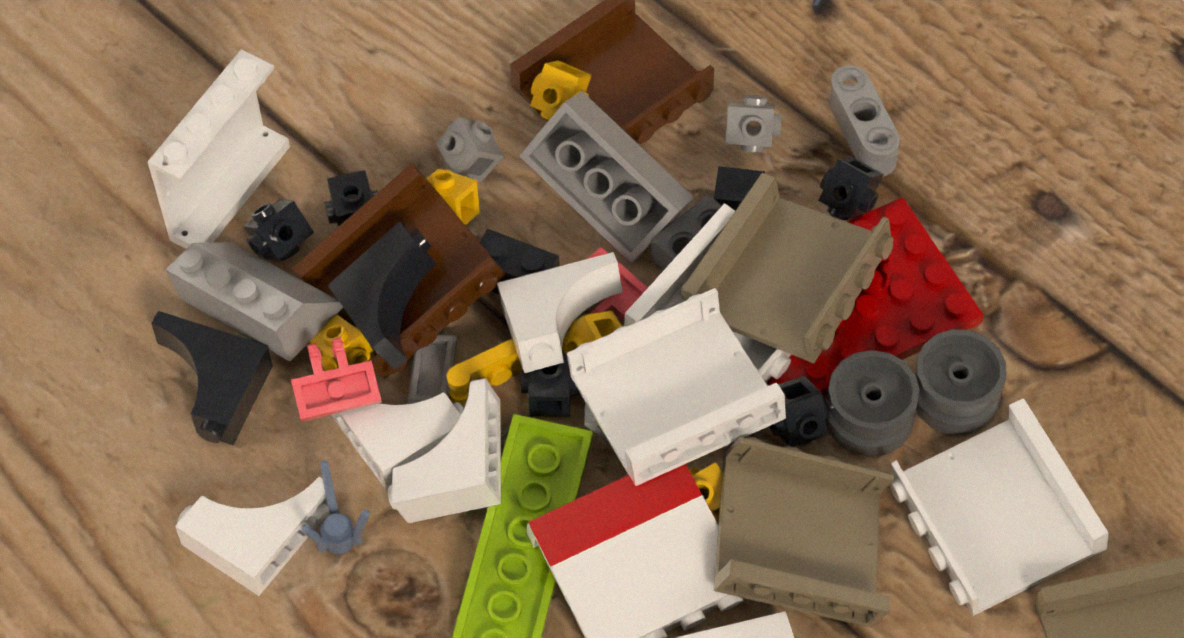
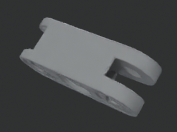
M846 65L836 69L831 78L832 91L829 97V105L855 158L883 173V176L892 173L897 164L900 137L868 74L863 69L853 65ZM846 79H853L857 82V84H843V81Z

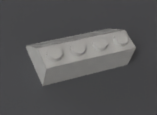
M583 91L565 101L519 155L631 264L651 245V239L675 221L695 199Z
M232 242L192 243L165 269L182 301L247 338L268 345L270 351L288 361H291L343 308L339 300Z

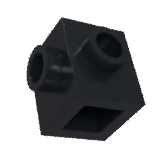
M852 156L838 159L834 168H830L825 173L820 183V188L823 191L818 201L828 206L827 211L831 215L842 220L857 218L865 213L869 214L878 200L879 194L875 191L884 174Z
M365 170L327 178L331 200L325 201L324 204L329 224L337 223L339 227L378 193V190H370Z
M282 199L277 200L273 204L266 203L257 208L251 214L253 219L243 226L250 236L247 238V242L257 256L273 260L280 259V261L294 256L300 250L299 244L314 233L295 202Z
M562 354L564 363L524 373L522 369L521 393L528 394L530 416L570 417L571 395H579V390L571 378L567 354Z
M805 376L779 384L785 395L786 419L769 426L773 435H779L789 447L804 446L815 439L828 435L826 418L829 417V408L822 393Z

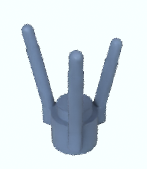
M323 460L320 463L321 475L330 515L323 520L320 526L321 535L307 524H304L301 530L316 544L319 552L327 549L333 554H344L351 550L354 544H362V533L370 513L366 509L363 510L355 528L347 516L339 514L329 464L326 460Z

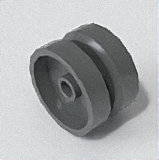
M952 329L936 334L927 341L917 357L915 375L920 389L916 408L918 416L931 428L946 434L966 435L983 429L994 419L1000 406L1002 391L1005 386L1006 361L1000 349L986 336L971 330Z
M871 350L854 353L842 360L831 374L827 397L829 417L826 418L829 433L836 442L853 454L869 457L890 454L903 446L912 434L920 391L914 372L903 360L890 353Z

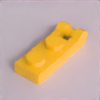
M513 339L463 361L448 370L446 378L450 388V401L453 404L459 402L462 406L466 405L471 381L485 378L490 385L497 386L506 382L511 375L522 371L523 368Z

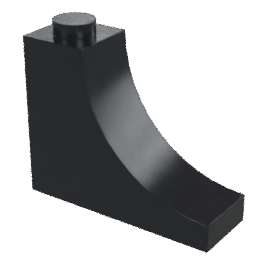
M400 221L328 285L370 346L395 370L407 360L400 339L401 322L406 305L420 281L437 264L427 251L432 245L417 228L410 232Z
M158 311L151 323L157 344L167 347L180 355L192 367L198 377L197 397L191 412L196 433L212 443L222 441L234 445L273 367L268 345Z

